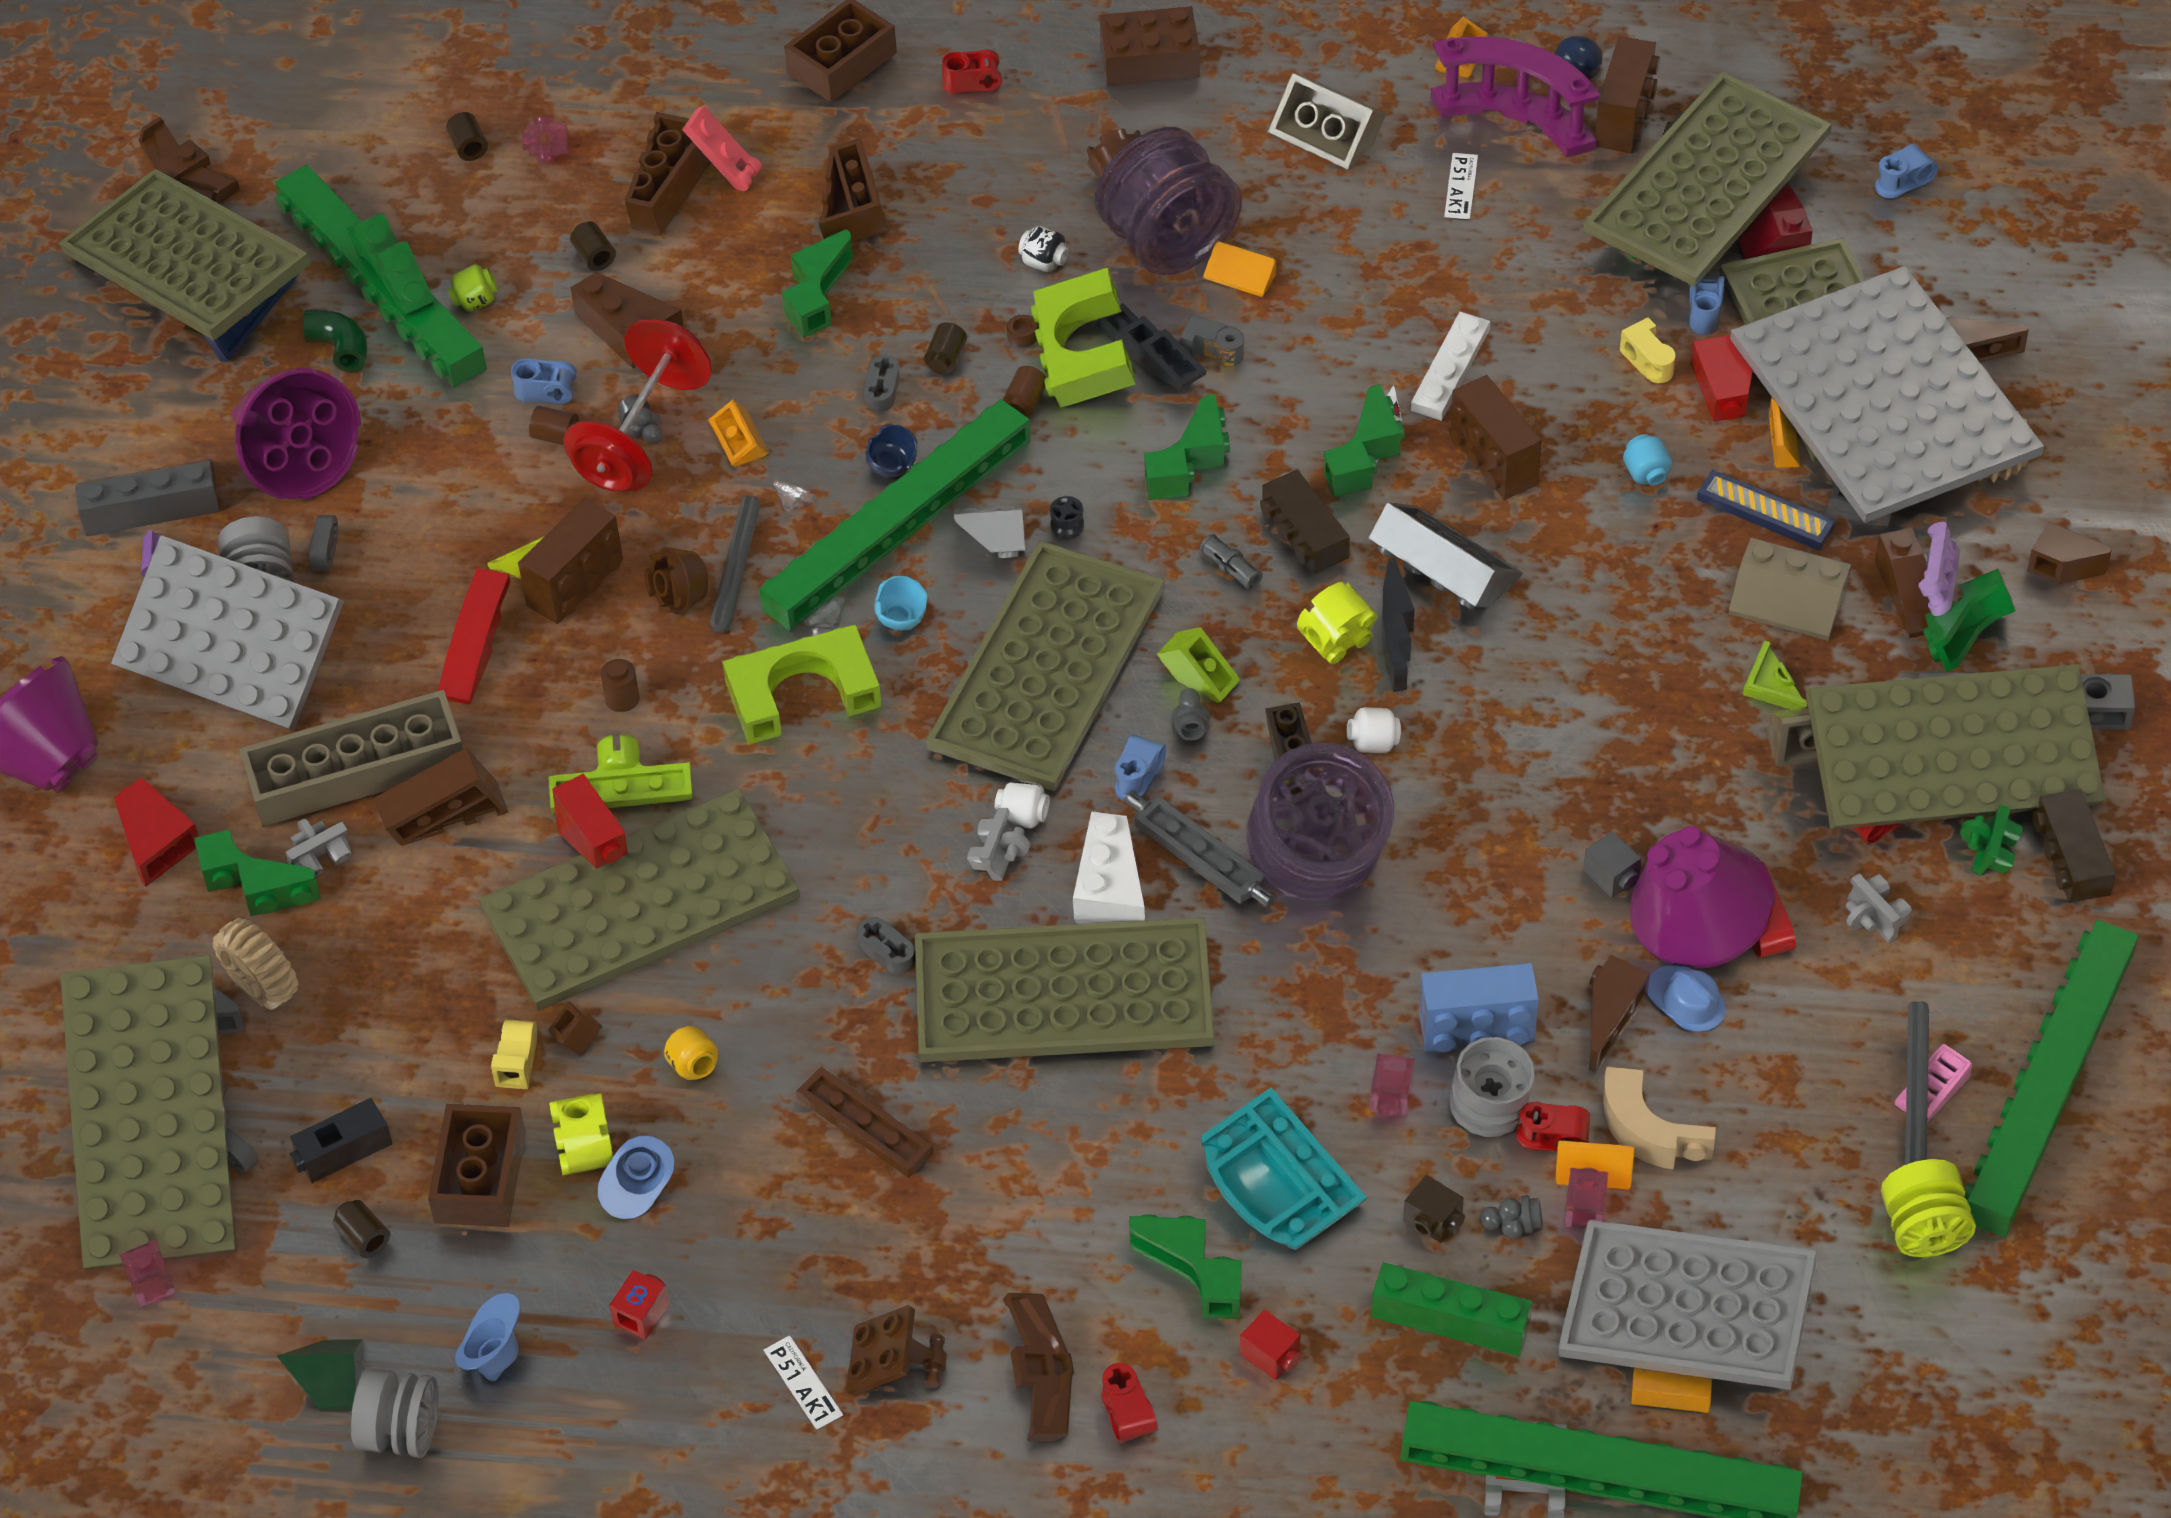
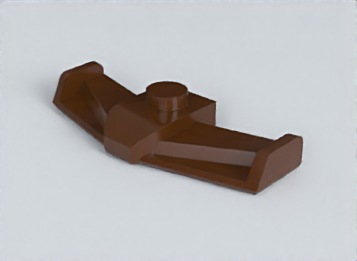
M162 117L156 118L141 129L139 143L157 170L218 204L240 190L238 181L228 179L205 168L211 164L209 155L189 139L179 146Z
M1007 1293L1003 1301L1009 1307L1025 1345L1016 1346L1010 1352L1016 1388L1032 1389L1030 1427L1027 1441L1054 1442L1068 1435L1072 1376L1074 1375L1072 1357L1066 1349L1043 1294Z

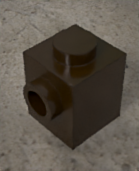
M1425 1175L1404 1200L1403 1221L1412 1225L1420 1235L1431 1237L1442 1243L1449 1233L1455 1234L1464 1222V1197L1430 1176Z

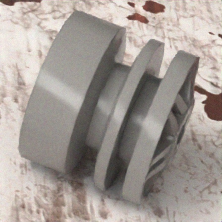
M246 517L229 523L221 530L217 539L219 556L294 582L288 531L280 522L266 517Z
M1500 1037L1482 1038L1470 1043L1460 1053L1449 1096L1451 1113L1458 1124L1469 1132L1483 1137H1500L1514 1131L1521 1124L1520 1112L1522 1107L1529 1102L1535 1078L1534 1065L1527 1052L1512 1041Z
M376 1368L364 1370L356 1389L352 1408L351 1439L353 1447L357 1450L382 1453L387 1449L391 1441L393 1452L396 1455L403 1456L408 1451L411 1457H424L431 1445L438 1419L439 1391L437 1379L430 1375H423L418 1379L414 1373H407L399 1385L397 1374L392 1370Z

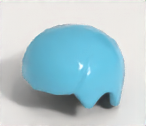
M893 576L883 581L878 588L874 605L875 615L884 626L895 631L911 630L924 617L928 598L927 592L919 581L908 576Z

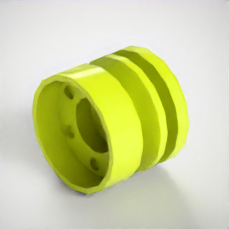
M1939 1159L1915 1161L1890 1173L1882 1182V1198L1886 1211L1892 1219L1891 1227L1895 1233V1241L1901 1253L1911 1257L1923 1258L1939 1256L1959 1248L1974 1235L1976 1224L1970 1213V1205L1966 1198H1964L1965 1189L1955 1164Z

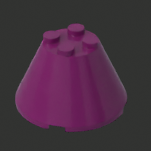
M296 368L274 375L246 392L232 413L235 421L236 453L244 474L261 491L279 499L301 498L303 500L327 491L348 471L359 448V445L356 443L358 427L361 426V417L357 403L343 383L320 370Z
M63 656L53 658L51 662L54 666L46 671L39 666L0 698V773L47 791L53 789L56 793H60L71 783L73 779L70 776L79 767L83 770L88 768L99 756L95 752L98 740L70 662Z
M1687 826L1680 831L1673 832L1650 848L1647 855L1648 860L1632 893L1630 918L1637 938L1651 955L1673 966L1677 963L1693 965L1695 969L1709 968L1739 957L1760 939L1769 925L1768 918L1772 905L1775 903L1773 883L1766 867L1752 852L1735 843L1701 832L1694 826Z

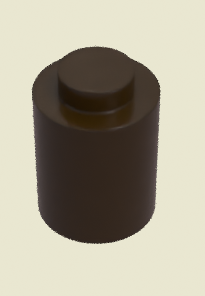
M461 112L448 120L446 130L461 159L473 161L486 153L488 142L473 114Z
M595 222L580 223L572 231L570 242L590 270L600 271L612 264L616 257V250Z
M944 322L939 324L924 356L926 365L938 374L953 372L967 341L966 332L960 326L953 323Z
M361 1200L344 1202L335 1212L333 1219L334 1228L362 1258L376 1255L387 1245L391 1235L390 1231Z

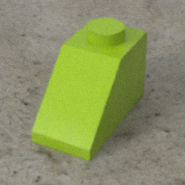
M1201 627L1176 632L1157 653V656L1178 682L1197 690L1200 694L1216 703L1221 702L1241 680Z

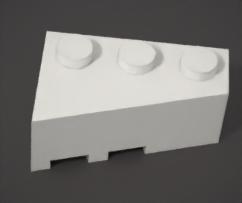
M1091 812L1073 895L1074 923L1076 924L1145 920V907L1127 816Z

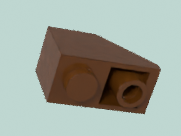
M2048 522L2031 549L2027 571L2057 584L2104 575L2108 569L2112 547L2075 533L2068 528Z

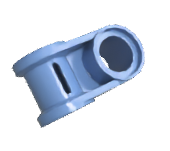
M1910 144L1902 150L1885 156L1880 160L1879 171L1881 174L1880 178L1876 181L1875 190L1882 197L1897 198L1912 189L1929 183L1937 174L1938 164L1916 144Z
M1719 276L1718 279L1703 278L1696 287L1690 285L1689 326L1697 334L1709 335L1718 329L1723 301L1724 276Z
M523 358L517 360L512 365L513 391L518 400L564 405L572 400L573 391L571 383L576 379L577 370L571 363Z
M1134 734L1128 738L1124 751L1115 764V775L1118 778L1115 784V794L1120 800L1124 801L1127 793L1130 794L1131 790H1134L1142 798L1145 796L1154 777L1160 772L1165 761L1167 752L1165 744Z

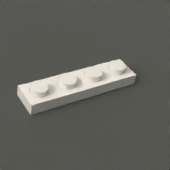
M1459 312L1411 402L1412 412L1442 421L1452 402L1453 390L1460 387L1490 330L1489 320Z

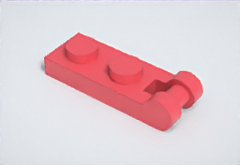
M705 105L697 108L682 130L735 189L743 192L747 191L752 184L751 178L756 177L762 169L761 162L757 158L748 155Z

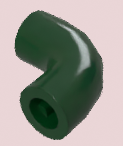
M305 310L303 321L305 341L334 345L333 362L338 369L350 373L362 370L366 363L367 341L365 333L357 322L339 312Z

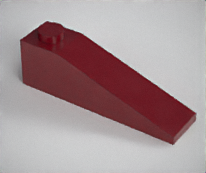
M1788 182L1739 236L1738 247L1743 260L1811 245L1812 227L1803 205Z

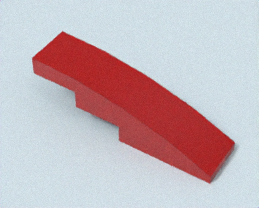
M477 568L455 625L438 691L444 690L448 701L470 705L493 652L491 642L502 618L500 607L511 584L510 575L507 573Z

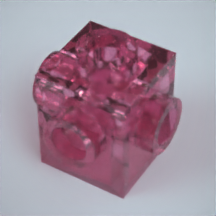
M553 116L535 117L534 124H527V131H522L523 150H529V156H537L538 162L557 161L556 154L570 153L567 122H553ZM544 133L550 137L547 145L541 143V136Z

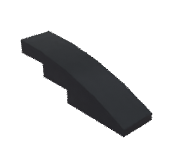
M1124 303L1120 304L1121 312L1097 320V326L1113 342L1123 341L1132 359L1173 387L1182 390L1206 375L1204 367L1166 329L1159 331L1145 316L1138 318Z
M1395 558L1388 560L1383 585L1382 643L1385 665L1393 693L1407 690L1408 667L1405 661H1410L1411 637L1409 632L1414 631L1415 612Z

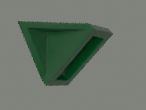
M363 1339L323 1340L277 1355L279 1360L316 1404L319 1412L352 1410L356 1389L361 1378Z

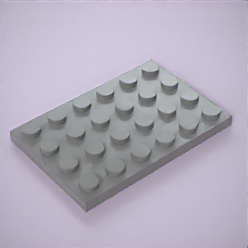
M161 535L111 664L295 731L344 601Z
M1588 1220L1559 1342V1357L1791 1390L1817 1262V1250Z

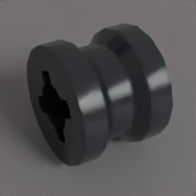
M1071 496L1059 497L1050 505V527L1052 533L1061 539H1072L1083 532L1084 509L1082 503L1077 498Z

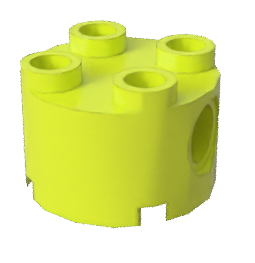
M1337 582L1319 593L1311 601L1315 607L1310 612L1305 608L1297 621V629L1320 655L1333 665L1344 658L1347 649L1354 645L1357 648H1362L1372 639L1373 633L1370 630L1378 616L1350 583L1347 582L1346 585L1344 582Z
M593 1093L549 1102L553 1124L560 1123V1127L553 1128L557 1150L565 1149V1153L559 1154L562 1175L606 1168L613 1158L602 1094Z

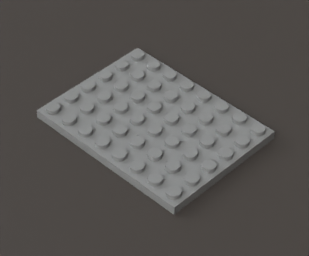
M1906 266L1731 330L1730 340L1864 523L2043 454L2044 445Z

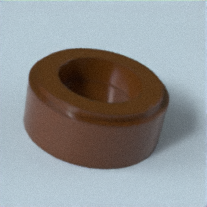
M1030 315L1014 316L1008 321L1006 326L1008 340L1012 344L1022 347L1034 344L1037 341L1035 330L1039 329V323H1035L1034 318Z

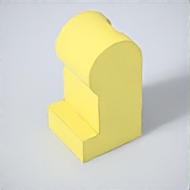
M1647 317L1622 330L1620 352L1647 379L1655 383H1665L1672 379L1674 375L1675 351L1669 345L1662 344L1655 336L1656 325Z
M504 1021L501 1042L499 1041L497 1053L493 1055L491 1064L496 1087L528 1090L537 1044L536 1022ZM504 1072L519 1073V1077L509 1078Z

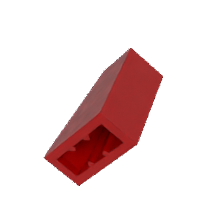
M1730 335L1693 341L1690 364L1713 422L1746 416L1753 370L1730 340Z
M584 774L552 788L557 831L591 865L597 869L607 863H614L622 856L628 854L625 831Z
M142 777L130 786L122 789L114 797L141 882L145 886H148L196 849L194 838L199 837L195 823Z

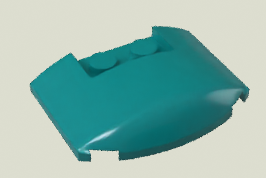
M1272 1087L1201 1135L1206 1165L1215 1185L1225 1200L1250 1226L1273 1241L1288 1245L1289 1248L1299 1249L1367 1199L1365 1194Z

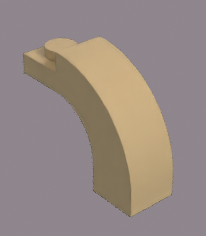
M1606 1067L1603 1088V1112L1610 1132L1620 1145L1634 1147L1635 1157L1654 1166L1674 1169L1675 1157H1683L1692 1161L1712 1160L1716 1127L1676 1124L1657 1117L1649 1110L1643 1099V1070Z

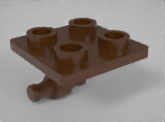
M910 1305L857 1324L854 1327L846 1391L851 1395H856L904 1377L908 1373L909 1363L923 1365V1369L927 1374L925 1378V1385L927 1387H939L940 1375L946 1370L947 1353L943 1349L945 1337L940 1334L931 1335L929 1348L913 1339L915 1309Z

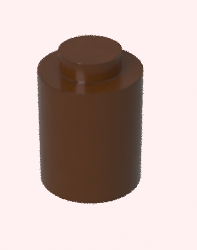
M1019 367L1006 391L1003 401L1024 416H1031L1046 387L1044 382L1046 376L1035 367Z
M536 406L531 415L529 434L534 439L564 445L563 438L568 427L581 421H579L578 415L575 413Z
M614 659L607 662L602 667L600 673L606 705L616 712L629 711L638 704L640 699L635 667L631 662L624 659Z

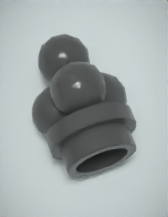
M638 394L627 396L618 405L617 410L620 413L619 418L622 423L638 399ZM647 400L627 434L632 438L642 436L647 443L655 444L662 437V430L658 426L660 417L656 411L650 409V404Z
M1187 688L1181 692L1179 697L1180 705L1174 708L1171 714L1175 730L1185 740H1197L1203 737L1209 727L1211 716L1208 707L1201 704L1199 692L1193 688Z
M1529 1195L1521 1196V1203L1515 1198L1504 1199L1500 1203L1499 1209L1496 1207L1485 1208L1481 1212L1480 1222L1483 1227L1490 1230L1501 1226L1503 1234L1510 1239L1519 1238L1524 1231L1525 1233H1534L1535 1228H1543L1540 1199H1530Z

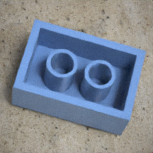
M1532 963L1421 974L1419 1018L1425 1052H1448L1453 1049L1466 1048L1474 1041L1491 1037H1500L1517 1045L1535 1041L1538 994Z

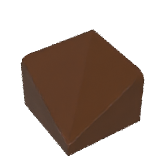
M569 1001L548 1031L561 1044L582 1055L598 1034L602 1025L589 1013Z

